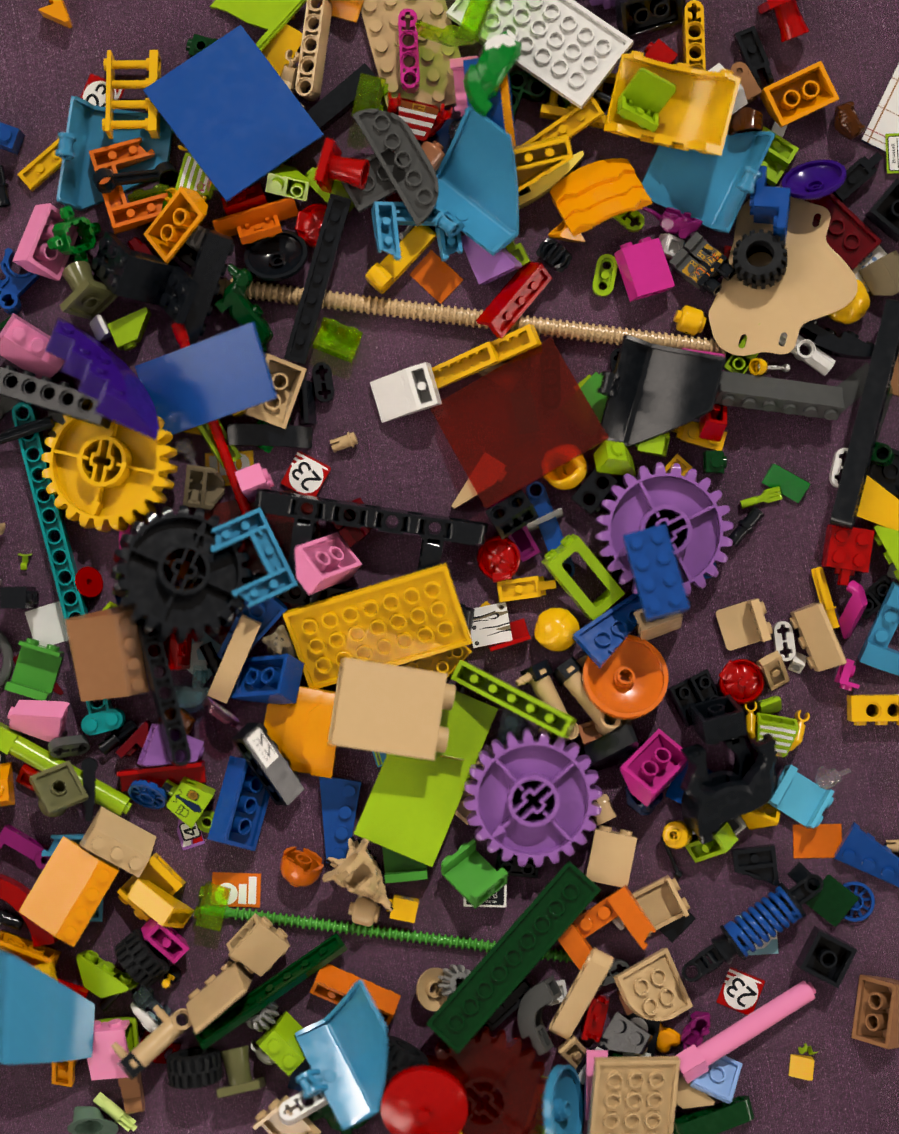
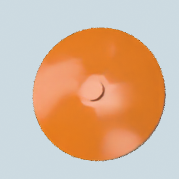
M628 635L601 668L587 656L582 670V682L587 697L598 710L616 719L630 720L647 715L662 701L668 687V669L661 653L645 639L641 640L638 636Z

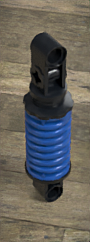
M816 874L808 875L790 889L781 882L775 888V893L769 892L767 898L762 897L760 899L761 903L755 902L754 907L750 906L747 908V912H741V917H734V922L729 921L721 925V936L712 938V945L699 952L682 967L684 979L689 982H697L720 967L723 962L729 965L732 963V959H735L737 956L746 960L749 950L751 952L756 951L754 944L762 947V939L765 942H769V935L773 938L777 936L775 929L781 933L783 932L782 925L788 928L790 927L789 921L794 924L802 917H806L802 906L822 892L824 886L822 878ZM811 879L817 880L820 883L819 889L815 891L810 890L807 886L808 881ZM706 956L710 958V960L713 962L712 964L709 962ZM695 966L698 969V975L695 978L687 977L686 970L688 967Z

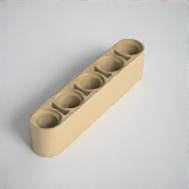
M307 0L295 89L307 101H315L321 94L332 14V4L329 0ZM322 2V5L317 8V5ZM319 23L318 28L314 30L315 25ZM317 44L316 48L311 51L312 46ZM311 65H314L313 69L310 72H308L309 67ZM311 86L309 92L306 93V88Z
M596 948L591 950L555 1013L548 1031L569 1040L607 975L614 957Z

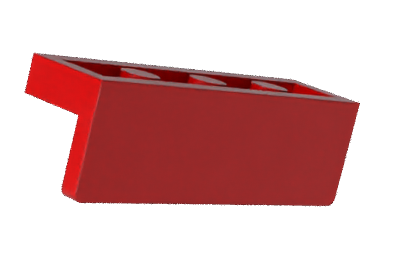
M530 262L522 266L477 318L476 322L480 325H487L497 338H503L553 279L544 265L538 262Z
M205 760L189 762L184 766L167 764L124 769L116 772L117 776H120L121 792L128 791L129 786L135 780H147L148 783L153 782L158 787H162L167 779L178 785L183 777H188L200 783L207 782Z

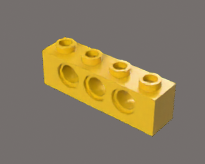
M899 694L847 695V720L854 722V725L857 726L867 725L869 721H875V725H888V721H896V725H899ZM872 704L875 707V712L873 715L868 716L866 708ZM891 704H894L896 712L890 716L887 710Z

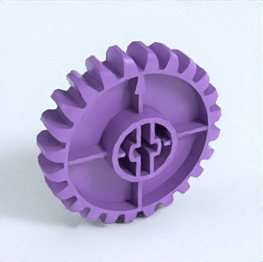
M657 462L653 467L652 475L645 466H640L637 469L638 480L626 473L622 477L625 489L617 485H613L610 488L615 501L602 500V508L609 513L608 515L596 517V523L604 526L605 531L596 534L595 539L607 543V546L602 548L598 555L600 557L611 556L613 559L606 567L608 572L621 570L617 580L619 585L633 580L632 593L638 594L624 547L623 535L644 530L650 516H652L653 520L661 517L658 511L669 512L675 518L671 520L668 518L659 519L652 523L651 527L659 526L660 523L668 526L678 520L681 524L680 527L668 534L670 541L673 542L677 539L676 533L682 531V539L676 547L674 543L672 548L686 596L691 594L690 583L699 589L706 587L703 574L710 577H717L719 575L713 563L727 562L728 557L720 549L721 547L732 546L733 540L723 536V532L732 529L734 524L729 521H722V516L730 511V507L728 505L717 506L716 502L721 498L722 492L721 490L712 493L707 491L711 479L707 477L697 483L695 482L697 476L696 469L692 468L682 476L679 463H674L668 473H666L663 463Z
M524 728L522 739L518 740L515 734L509 731L506 733L507 744L503 745L499 740L493 739L491 744L494 753L490 754L484 750L478 753L483 766L472 764L469 767L470 774L476 780H468L464 783L465 791L472 794L463 800L464 807L468 810H474L467 816V822L470 826H478L475 831V838L478 841L489 838L487 841V851L489 853L496 852L501 848V858L504 862L509 861L513 855H517L518 866L520 867L526 865L528 858H533L536 867H542L544 857L548 856L550 861L556 864L559 862V851L562 850L568 856L574 855L572 842L575 841L581 845L587 843L583 829L594 831L597 827L595 821L589 815H598L602 811L601 806L593 801L602 796L601 788L592 785L599 779V775L596 770L587 769L591 764V759L588 755L577 757L579 745L576 742L570 743L564 748L565 738L555 735L552 741H550L548 732L544 728L538 733L537 738L532 737L529 728ZM519 787L520 795L512 801L513 794ZM531 793L533 796L537 794L538 801L534 802L532 799L528 801L527 794ZM552 795L551 803L546 807L545 800Z

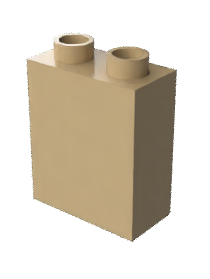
M344 657L340 660L327 744L434 760L435 752L445 753L447 748L449 728L440 726L442 709L452 710L455 698V685L446 684L447 674Z

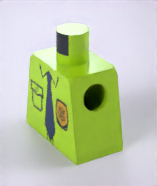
M183 777L178 785L167 779L162 786L166 793L170 795L166 807L191 829L216 791L214 788L188 777Z

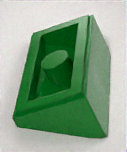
M774 463L771 464L761 482L769 488L780 487L782 495L796 503L800 502L811 485L809 482Z

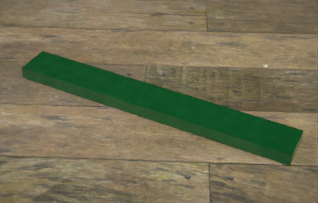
M335 933L218 1015L199 1033L193 1032L202 1049L205 1050L347 951L348 949L339 935Z

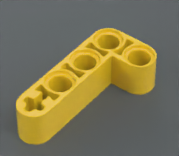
M691 0L686 4L682 14L684 64L690 65L689 68L706 71L704 8L698 0ZM690 10H693L696 14L694 21H692V12ZM695 30L699 36L692 37L688 31ZM696 51L699 54V58H692L689 52Z
M415 226L400 241L401 260L397 261L393 259V255L388 254L380 264L377 262L370 268L365 275L366 281L381 295L384 294L436 239V232L429 226Z

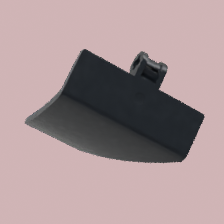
M624 335L614 373L602 371L601 386L597 389V393L607 396L597 438L603 441L621 442L629 448L673 431L711 412L716 401L726 357L652 344L630 335Z

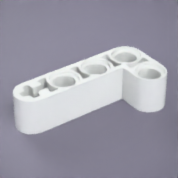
M304 1091L286 1100L279 1108L281 1122L291 1126L329 1103L325 1095L320 1093L312 1097L311 1099H313L314 1103L310 1106H305L302 1103L305 1099L303 1096ZM286 1110H289L290 1112L293 1111V1116H289L288 1114H285V1111H286Z

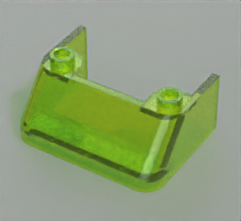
M470 0L460 27L448 25L442 29L416 20L415 25L418 36L449 47L475 44L480 39L494 0Z

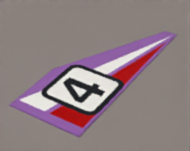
M178 820L177 834L183 851L205 844L202 832L197 826V821L191 829L182 820Z

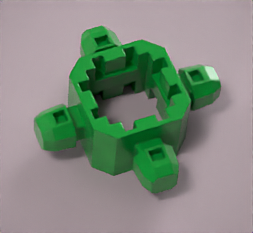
M70 205L61 207L60 216L63 221L54 225L52 230L54 236L48 239V247L52 250L58 249L64 255L74 254L75 262H88V254L85 251L94 248L96 243L95 235L101 231L100 225L96 222L90 223V220L85 217L74 218L75 213ZM72 225L78 226V236L82 238L79 240L80 244H77L78 246L75 247L70 246L72 241L70 236H67L68 228Z

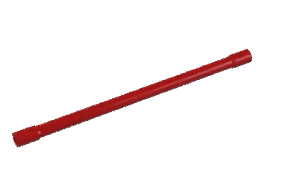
M171 324L180 349L190 346L185 325ZM217 419L208 422L241 515L250 512L251 508L247 498L241 491L235 474L237 470Z

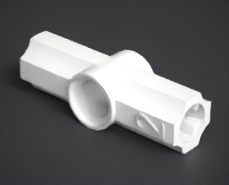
M781 333L779 345H785L787 333ZM798 334L795 347L791 353L797 360L805 362L817 372L826 376L836 360L817 348L811 340L805 339ZM801 345L808 347V355L800 353Z

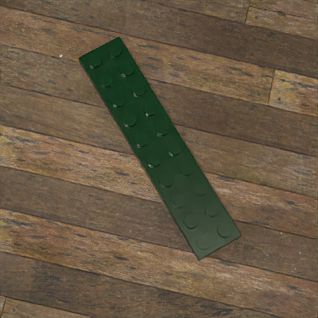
M568 861L430 1018L426 1025L459 1054L598 895L601 889L574 864Z

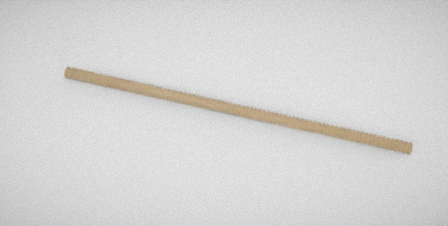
M220 277L218 295L222 294L224 296V291L234 281L233 278L228 280L227 277L223 279ZM252 281L246 290V297L250 300L252 298H255V300L261 299V301L267 299L268 302L274 300L275 303L281 301L282 304L287 302L288 304L294 303V305H298L304 287L300 289L299 286H296V288H293L291 285L289 287L286 285L280 286V284L274 286L273 283L267 285L266 282L260 284L259 281L256 283ZM329 290L325 294L321 308L327 307L329 310L330 308L334 310L338 308L340 311L346 309L347 312L353 310L354 313L360 311L361 314L363 312H366V314L373 313V315L378 313L380 316L386 314V317L393 315V318L399 316L401 319L403 317H406V319L410 317L412 320L418 318L419 321L426 319V322L432 320L433 323L435 321H439V323L445 322V324L450 322L452 325L458 323V326L465 324V327L472 325L471 327L473 328L475 326L481 328L482 326L488 329L487 325H480L476 322L477 318L483 313L482 309L480 311H477V309L470 310V308L465 310L464 307L457 309V306L450 308V305L444 307L443 304L441 306H437V304L431 305V303L426 305L424 302L418 304L417 301L411 303V300L404 302L403 299L401 301H398V299L391 300V298L386 300L385 297L378 299V296L372 298L371 295L365 297L363 294L362 296H359V294L354 296L352 293L346 295L345 292L339 294V291L332 293ZM521 315L510 328L511 332L528 324H532L535 326L538 336L540 334H544L545 337L547 335H550V337L557 336V338L562 336L563 339L570 337V340L576 338L577 341L583 339L584 342L586 340L590 342L596 341V343L601 341L603 344L609 342V345L616 343V346L622 344L624 335H630L652 344L721 353L725 354V357L727 354L726 351L718 346L713 338H710V340H707L706 337L700 339L698 336L697 338H694V336L689 338L687 335L681 337L680 334L674 336L673 333L668 335L666 332L664 334H661V332L654 333V331L649 333L648 330L641 332V329L635 331L634 328L628 330L626 327L624 329L618 327L617 329L615 326L609 328L608 325L602 327L601 324L595 326L594 323L588 325V323L582 324V322L577 324L575 321L569 323V320L562 322V319L556 321L554 318L552 320H549V318L545 320L542 317L537 319L536 316L529 318V315H526V317Z

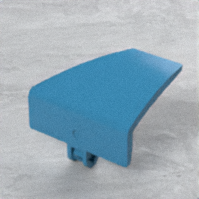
M71 96L66 132H58L59 144L58 149L55 150V155L62 158L57 202L65 206L70 205L72 209L82 211L104 202L102 193L97 190L92 180L95 171L89 155L90 150L140 137L142 139L140 146L146 152L152 148L155 152V157L118 170V173L152 170L162 162H169L173 130L161 115L160 139H151L149 132L145 131V129H114L113 139H109L106 132L102 130V119L105 118L106 107L93 105L78 96ZM114 109V120H145V118H148V113ZM142 183L122 185L124 192Z
M470 105L466 108L447 153L436 171L439 192L434 210L438 214L433 221V225L437 228H442L449 238L462 231L491 255H495L519 235V196L515 156L511 135L487 117L477 113Z
M751 131L736 133L731 136L726 135L721 156L701 154L691 149L683 151L658 146L642 180V185L653 203L664 208L678 209L682 214L690 212L691 218L703 221V226L714 231L729 233L747 194L754 193L755 189L753 188L757 179L762 176V173L758 170L775 137V133L771 131Z
M0 949V1063L33 1064L91 1058L93 1055L95 1004L18 957Z
M362 979L355 982L343 999L324 1019L295 1033V1038L311 1068L298 1075L295 1080L297 1084L300 1083L305 1099L312 1098L323 1092L342 1130H346L379 1112L387 1070V1026Z

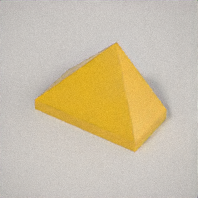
M765 804L754 811L741 815L749 830L778 825L780 811L769 804Z

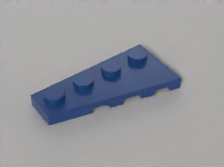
M633 593L573 634L572 638L599 668L604 665L638 625L634 616L635 611L642 609L638 594Z
M276 597L250 608L247 607L249 603L244 600V608L241 613L237 614L217 656L221 660L223 659L242 614L261 622L251 647L252 649L288 607Z
M853 822L836 850L834 859L899 887V857L893 854L890 848L886 845H881L875 840V837L869 833L866 834L860 829L859 825Z

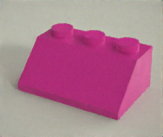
M660 729L620 767L630 793L646 807L681 773L688 763L681 751L683 748Z

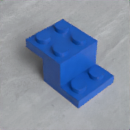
M760 166L758 171L762 173V176L757 179L753 188L755 189L754 193L750 194V215H753L754 223L773 224V236L779 235L780 241H784L786 244L791 188L767 186V166Z

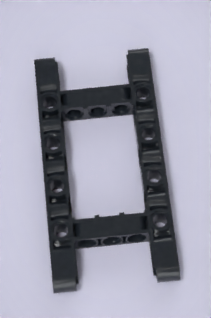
M257 489L254 509L261 507L265 514L295 518L288 561L295 579V548L298 545L314 540L316 524L319 520L361 528V526L376 528L378 531L401 535L404 533L420 535L422 543L417 571L440 565L444 541L475 546L476 544L486 543L488 524L483 522L269 489ZM310 503L313 506V511L310 513L305 512L302 509V504ZM351 509L356 513V517L348 519L345 517L344 512ZM389 516H395L399 522L396 525H389L386 519ZM436 522L440 524L441 529L433 532L429 529V525ZM252 574V578L244 584H249L268 574ZM296 579L298 584L296 587L301 590L300 595H293L289 590L275 597L282 602L307 605L330 598L335 593L344 594L360 588L334 585L309 595ZM460 604L468 629H472L475 609L466 607V604Z

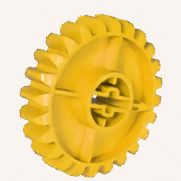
M93 403L88 406V411L92 409ZM63 415L64 425L54 422L55 425L52 429L57 435L55 438L46 437L44 443L51 448V452L42 454L41 460L50 463V467L42 471V477L52 479V483L46 487V491L48 494L58 496L55 499L54 505L57 509L66 510L67 519L79 521L80 525L87 529L96 528V530L101 532H109L113 528L116 531L122 532L127 530L128 523L130 525L135 521L143 523L142 514L146 515V513L151 511L156 514L154 502L166 503L167 498L162 493L163 488L173 489L175 483L167 477L168 474L176 473L178 466L169 463V459L177 455V449L166 446L172 440L173 435L169 431L161 430L165 423L162 417L158 416L159 428L156 440L113 420L109 429Z

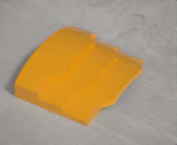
M625 158L604 159L587 164L565 176L549 191L553 204L572 236L593 229V227L611 217L628 211L633 212L652 204V200L637 177L634 168L628 159Z
M299 686L296 703L267 704L264 726L271 740L278 745L281 755L288 760L292 771L332 778L336 758V745L327 744L335 691Z

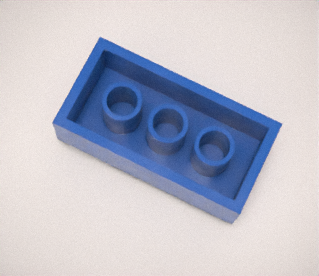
M666 524L623 535L624 547L646 622L689 611L690 606Z

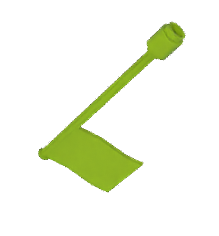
M215 0L210 8L227 12L249 25L267 30L256 42L257 47L262 52L307 0Z

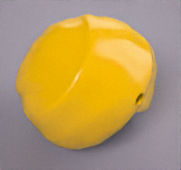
M857 280V294L846 307L828 315L833 321L848 325L858 321L866 314L870 307V297L860 280Z
M572 444L559 445L549 450L544 455L541 465L544 479L551 486L560 490H570L577 487L585 479L587 473V463L581 450Z
M559 607L549 608L539 614L535 624L534 636L546 649L560 652L568 649L576 642L572 637L575 632L580 630V626L569 610Z

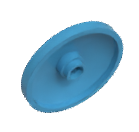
M556 1065L547 1079L543 1102L546 1134L583 1133L585 1117L583 1088L577 1071L571 1065Z

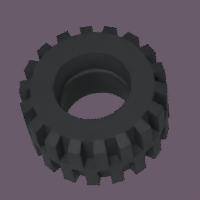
M759 229V233H755V230L750 231L749 236L744 234L742 241L738 240L736 248L734 247L733 266L739 281L743 280L744 285L747 287L751 284L753 289H757V286H761V289H766L768 284L770 287L774 286L775 280L779 282L782 279V275H785L787 267V248H785L784 241H780V236L777 234L773 236V232L769 230L767 233H764V229ZM757 252H765L773 258L768 265L763 267L751 265L748 259Z
M134 929L114 948L117 959L132 979L144 987L150 988L170 970L168 959L143 937L141 930Z
M387 1036L386 1076L392 1079L396 1074L410 1067L430 1065V1060L418 1048L400 1038Z
M202 1047L187 1048L176 1051L166 1058L168 1083L173 1088H201L212 1085L223 1078L219 1049L208 1047L205 1050Z

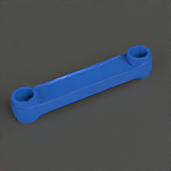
M539 481L530 482L526 487V495L533 504L538 517L541 518L553 512L544 485ZM532 485H538L541 488L539 496L531 495L529 489ZM554 517L538 525L548 551L556 549L564 538L558 521ZM569 556L562 564H568L571 567L569 575L572 577L575 573V566L571 556Z

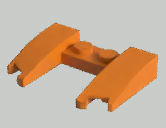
M139 137L90 150L89 155L95 172L101 168H108L114 174L118 173V170L155 157V152L152 148L146 152L140 146L142 139ZM110 177L103 178L99 184L107 183ZM122 185L116 186L110 193H102L114 234L154 221L162 211L163 201H165L164 198L168 197V193L127 203Z
M624 885L580 914L558 939L579 970L593 949L586 937L618 916L640 947L644 950L648 946L644 941L650 931L655 933L656 929L627 885Z

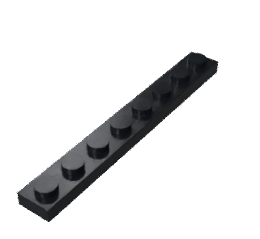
M330 194L284 356L285 360L303 365L306 364L352 202L349 198Z

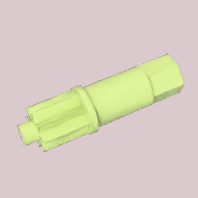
M100 1092L93 1100L101 1110L125 1130L129 1131L131 1129L134 1132L138 1127L135 1125V1119L126 1114L125 1110L121 1109L103 1093Z

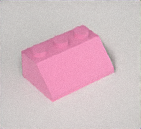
M50 203L35 205L12 260L28 272L55 281H60L70 255L62 254L58 249H49L47 244L48 239L54 236L52 232L54 225L63 221L58 208ZM72 225L68 228L69 232H67V236H70L72 241L70 246H74L78 237L77 229H79L78 226Z
M14 313L0 332V356L21 369L36 374V378L41 379L42 376L52 378L65 362L64 359L45 351L50 338L49 335Z
M338 532L298 545L295 548L296 579L309 595L350 580L363 565Z

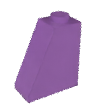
M466 234L461 236L462 246L479 285H486L522 267V264L507 249L503 248L497 254L491 255Z
M151 724L137 761L138 765L171 764L167 756L159 724ZM173 729L170 731L171 740L177 741L179 738L178 731ZM187 735L191 751L190 762H197L204 752V741ZM178 750L175 753V759L178 762H182L184 760V753Z

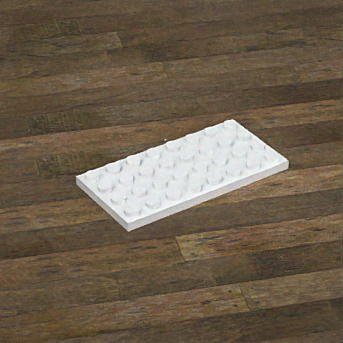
M456 0L446 12L448 18L484 43L492 37L509 30L522 44L518 62L516 60L514 64H517V66L581 110L620 62L622 54H626L633 46L632 39L574 0Z

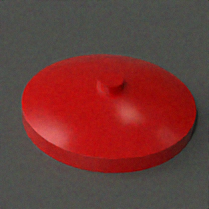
M414 1066L399 1072L388 1082L383 1091L381 1115L386 1128L391 1134H459L467 1120L468 1099L462 1084L449 1072L433 1066Z

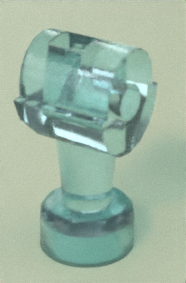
M141 986L132 995V999L143 1009L149 1007L154 1011L153 1007L159 1005L168 1015L172 1011L167 1005L162 1007L154 998V991L151 987ZM155 1015V1019L161 1023L162 1021Z

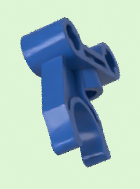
M6 248L4 258L0 264L2 272L6 276L4 280L0 279V306L7 314L12 315L13 313L17 314L20 312L22 303L19 298L40 278V275L31 272L26 274L13 272L10 266L15 254L11 248ZM9 300L14 301V303L11 306L7 305V302Z

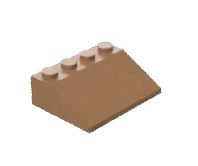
M118 606L65 619L81 702L128 697L149 691L137 624L133 625L129 622L134 612L132 609L121 611Z

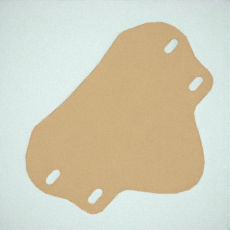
M790 196V212L785 248H787V267L785 275H782V279L779 282L775 280L774 286L770 287L768 284L766 289H761V286L753 289L751 284L747 287L744 285L743 280L739 281L737 274L729 281L723 278L722 288L717 293L708 315L713 337L720 348L738 356H747L761 352L788 354L794 349L799 330L803 324L832 314L846 307L854 299L858 287L856 277L847 263L829 246L826 240L831 220L828 209ZM750 199L740 208L736 219L734 241L728 259L729 264L733 268L734 247L736 248L737 241H742L744 234L749 236L750 231L755 230V233H759V229H764V233H767L768 230L772 232L774 230L773 224L754 223V217L750 215ZM815 214H820L819 225L814 227L812 225ZM757 252L749 257L748 262L753 266L763 267L768 265L773 258L765 252ZM785 332L787 333L786 343L784 346H780V335ZM741 335L747 336L744 348H739L738 346Z

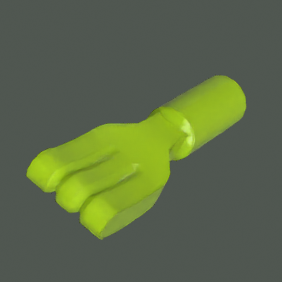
M780 487L766 489L760 496L741 500V508H747L761 502L770 503L782 500Z

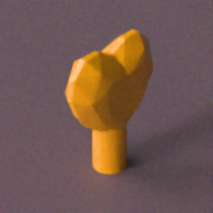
M660 1022L656 1049L661 1053H666L671 1047L678 1046L681 1043V1037L677 1031L663 1027Z

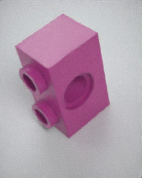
M150 918L141 927L143 937L173 964L189 950L186 939L172 927H163L153 918Z

